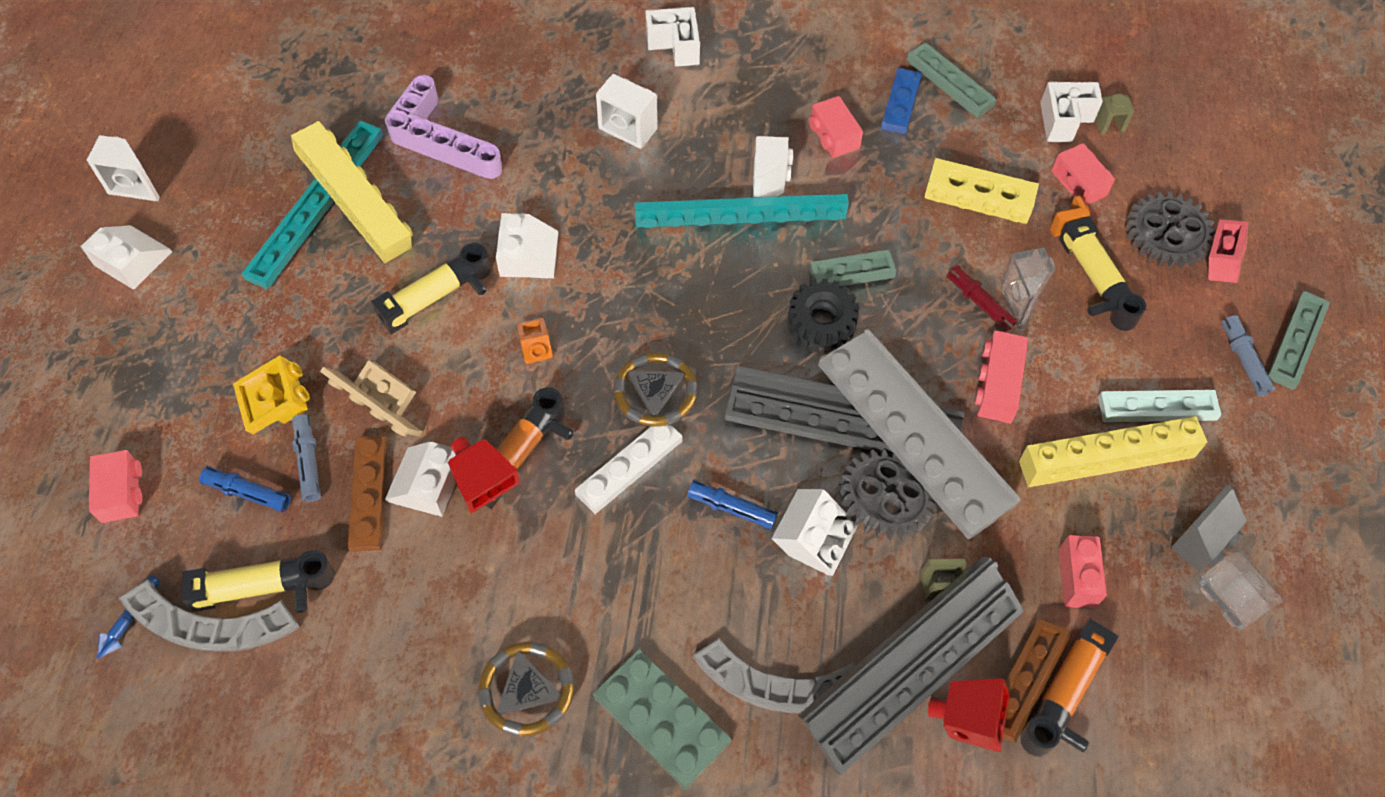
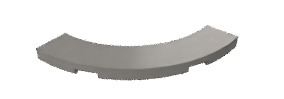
M148 579L119 597L127 611L153 633L172 643L201 651L230 652L251 649L276 641L300 628L282 600L268 608L240 618L221 619L183 611L167 601Z
M720 638L693 655V659L700 668L727 692L758 707L786 713H801L856 666L852 662L833 673L804 680H795V678L781 677L769 673L765 674L750 667L749 664L736 656Z

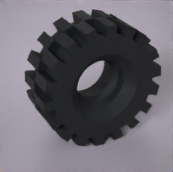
M816 279L811 280L809 287L804 283L800 286L799 291L795 290L793 293L787 323H789L788 329L790 333L794 332L793 339L796 342L800 339L802 340L801 346L806 349L808 345L813 346L812 351L818 352L820 347L824 348V352H830L832 346L836 350L842 346V343L846 344L854 336L859 317V303H855L856 296L854 293L848 295L849 288L846 286L842 289L839 288V282L833 281L831 285L827 284L828 279H822L821 284H817ZM819 311L827 312L833 316V321L821 323L816 321L812 314Z

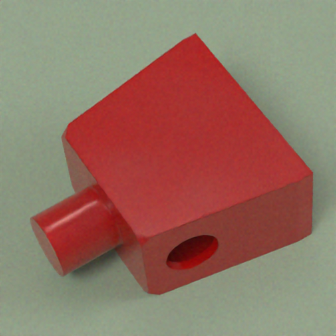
M459 437L451 444L450 448L456 456L449 459L448 465L470 514L520 483L517 469L487 440L483 439L471 445L466 437Z
M1004 679L953 681L950 683L947 699L930 698L928 715L930 718L943 719V726L950 738L995 752H1001L1010 693Z

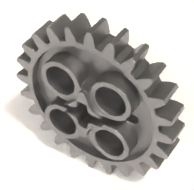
M1158 192L1155 198L1148 194L1145 200L1140 198L1138 203L1133 205L1126 218L1128 223L1125 226V230L1129 231L1127 239L1134 240L1131 247L1141 248L1138 255L1147 253L1149 255L1148 262L1155 258L1158 260V266H1161L1163 262H1167L1169 269H1172L1174 264L1177 263L1183 269L1186 263L1193 266L1196 260L1201 262L1204 256L1208 255L1213 245V236L1216 233V230L1211 228L1214 221L1206 220L1209 212L1201 213L1199 211L1202 207L1201 204L1191 205L1193 202L1192 198L1183 201L1182 194H1179L1177 198H1173L1171 192H1168L1166 197L1161 192Z
M871 450L869 456L861 453L858 460L853 458L849 466H846L839 481L841 488L838 495L844 497L840 504L844 507H850L846 516L855 515L857 519L854 525L865 524V533L874 529L878 539L882 533H886L889 541L892 540L895 534H897L900 540H903L907 534L914 537L918 530L922 531L932 518V512L936 507V504L932 502L934 499L904 464L898 460V457L893 454L892 458L888 457L886 450H883L880 456L874 450Z

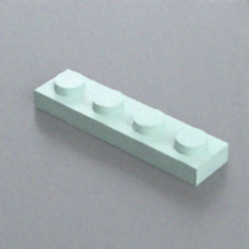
M1215 390L1101 391L1098 396L1103 422L1171 421L1194 416L1197 417L1198 421H1215L1221 416Z

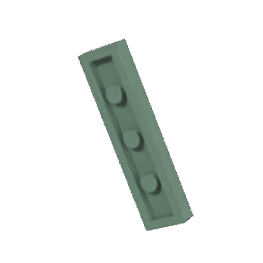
M926 42L908 54L907 61L977 119L995 107L996 98Z
M1304 290L1299 295L1268 371L1271 381L1291 390L1298 386L1330 301Z

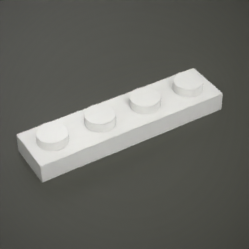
M671 425L650 427L575 489V495L594 514L598 513L682 442V435Z

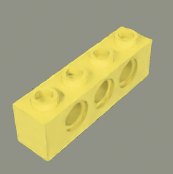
M935 158L924 198L1027 224L1034 207L1039 184Z

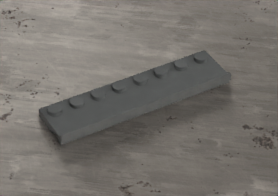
M737 366L725 413L726 421L870 451L874 450L880 453L886 450L887 454H894L836 386ZM939 407L961 431L964 412Z
M988 557L980 558L798 715L835 772L842 775L1024 612L1007 581H1003L996 569L998 567L996 561H992Z

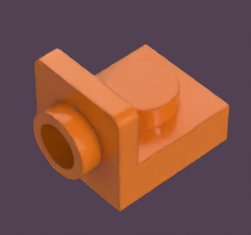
M1081 196L1074 197L1069 209L1056 213L1050 227L1053 237L1061 235L1066 223L1090 216V209L1088 205L1084 204Z
M544 318L516 324L525 363H534L553 357Z

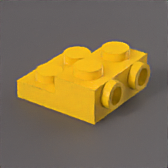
M279 355L233 383L247 432L255 434L275 421L285 424L294 416L301 415L308 410L306 401L310 399V396L305 387L300 385L299 378L302 377L303 373L297 363L291 362Z

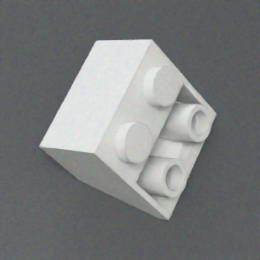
M798 489L771 539L790 557L827 575L833 576L857 526L854 525L855 522L851 517L846 516V512L824 489Z

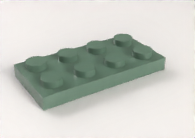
M640 649L593 693V697L684 790L732 742V739Z

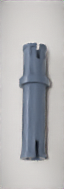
M1238 315L1226 318L1229 323L1223 320L1221 325L1231 342L1229 346L1232 351L1236 352L1256 391V395L1261 397L1270 394L1268 390L1273 392L1275 386L1272 384L1252 345L1254 343L1252 336L1247 335Z
M302 414L291 419L294 430L292 447L297 455L302 501L305 500V502H314L321 498L315 458L317 442L312 435L311 417Z

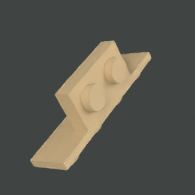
M368 360L355 382L337 370L326 367L321 369L320 372L329 378L328 383L341 391L345 389L350 393L349 398L361 406L367 405L370 407V414L381 421L387 420L392 423L391 429L396 433L407 437L408 434L420 436L423 432L402 417L416 391L374 361Z

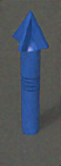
M153 575L148 577V580L157 588L161 580ZM127 609L123 611L124 614H121L107 634L99 633L97 659L121 647L118 640L134 619Z

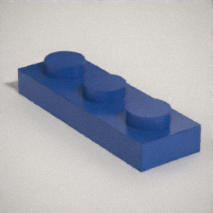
M902 68L897 69L881 129L906 134L922 73Z

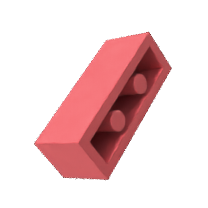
M994 330L991 340H985L982 356L986 357V363L981 364L978 380L982 381V387L977 388L974 404L979 405L978 417L1012 423L1019 407L1028 337Z

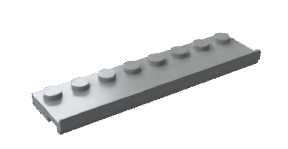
M866 329L859 336L819 360L818 366L968 540L994 523L1004 513L1014 509L1020 502V497L869 329Z

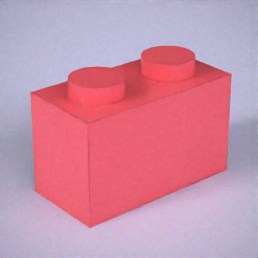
M840 96L812 105L809 125L812 131H816L823 148L829 151L832 158L860 149L863 131Z
M1084 143L1058 154L1052 168L1053 174L1073 197L1081 196L1086 205L1106 197L1115 181L1110 171L1100 163L1095 154Z
M1219 219L1209 256L1208 280L1238 282L1247 247V221Z
M128 450L90 456L89 511L101 523L139 516V505L142 504L143 498L142 492L138 487V478L142 477V466L140 461L135 460Z
M1068 535L1059 548L1065 607L1097 608L1107 596L1100 537Z

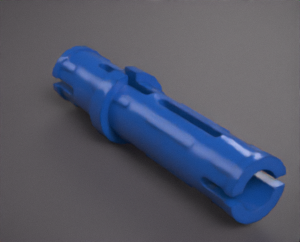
M206 466L199 476L200 484L221 490L224 495L239 496L284 513L291 503L290 494L241 478L240 474L235 472L227 473L211 466Z
M697 480L692 481L687 494L688 498L712 506V510L726 511L772 530L778 514L777 511L764 508L725 492L726 489L719 487V489H716Z

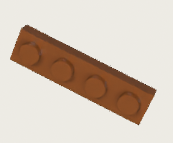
M385 436L356 437L348 536V549L350 552L381 550L388 443Z
M1038 619L1005 682L1010 697L1003 739L1012 743H1016L1070 638L1069 629Z

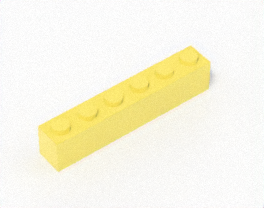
M318 121L291 135L295 153L384 264L412 248L411 237L413 233L406 222L402 223L397 218L394 207L390 203L386 204L377 186L375 184L371 185L366 180L367 177L363 169L359 165L355 166L349 152L345 147L340 148L330 129H325Z

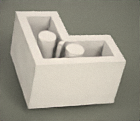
M694 7L645 11L648 50L672 48L675 66L699 65L700 40Z
M1098 82L1047 83L1040 102L1047 142H1073L1081 122H1094L1103 102Z

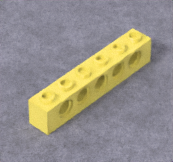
M1194 416L1028 445L1019 463L1027 486L1033 487L1195 458L1206 445L1207 439L1197 417Z

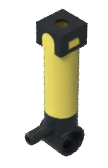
M1090 216L1066 223L1059 241L1067 254L1074 253L1104 300L1088 306V314L1095 316L1111 311L1110 320L1117 329L1123 331L1134 329L1146 310L1145 300L1141 296L1132 293L1097 239L1096 235L1099 230Z
M479 243L467 244L461 249L459 256L393 295L387 291L371 300L377 317L392 335L408 325L407 318L467 282L478 295H484L487 292V287L481 280L485 279L490 273L487 250Z
M318 550L306 551L297 558L208 572L206 568L183 571L182 601L193 612L213 609L215 608V603L294 590V610L297 613H303L308 610L307 587L312 590L327 588L332 583L335 572L326 556ZM321 566L317 573L309 574L314 567Z

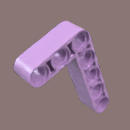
M420 75L414 78L385 118L391 141L399 146L484 178L492 179L498 177L503 170L498 147L426 120L438 103L435 83L427 75Z

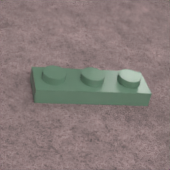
M890 250L810 262V272L813 280L816 279L817 284H821L822 279H828L827 284L832 285L833 281L839 282V287L895 278L897 272Z

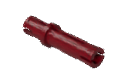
M960 265L952 268L960 276L959 278L949 271L946 278L963 292L962 295L966 299L970 298L1005 333L1012 329L1004 321L1005 319L1013 326L1016 325L1018 319L1012 316L981 287L982 283L979 280H973Z

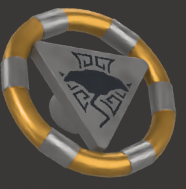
M652 352L634 357L623 365L614 380L613 394L618 408L627 418L644 426L660 427L675 423L689 413L697 398L698 384L693 371L683 360L670 354ZM648 363H663L679 372L640 371L635 369ZM628 376L651 416L636 410L627 402L625 398V384ZM685 378L686 398L677 409L662 416H657Z
M537 642L516 643L500 650L485 666L478 686L480 708L488 721L500 731L518 737L537 735L553 728L566 714L574 693L572 671L566 660L553 648ZM523 654L546 658L553 663L559 673L562 687L561 696ZM515 657L496 710L490 689L493 676L510 658ZM559 700L557 706L542 720L534 723L522 724L501 716Z

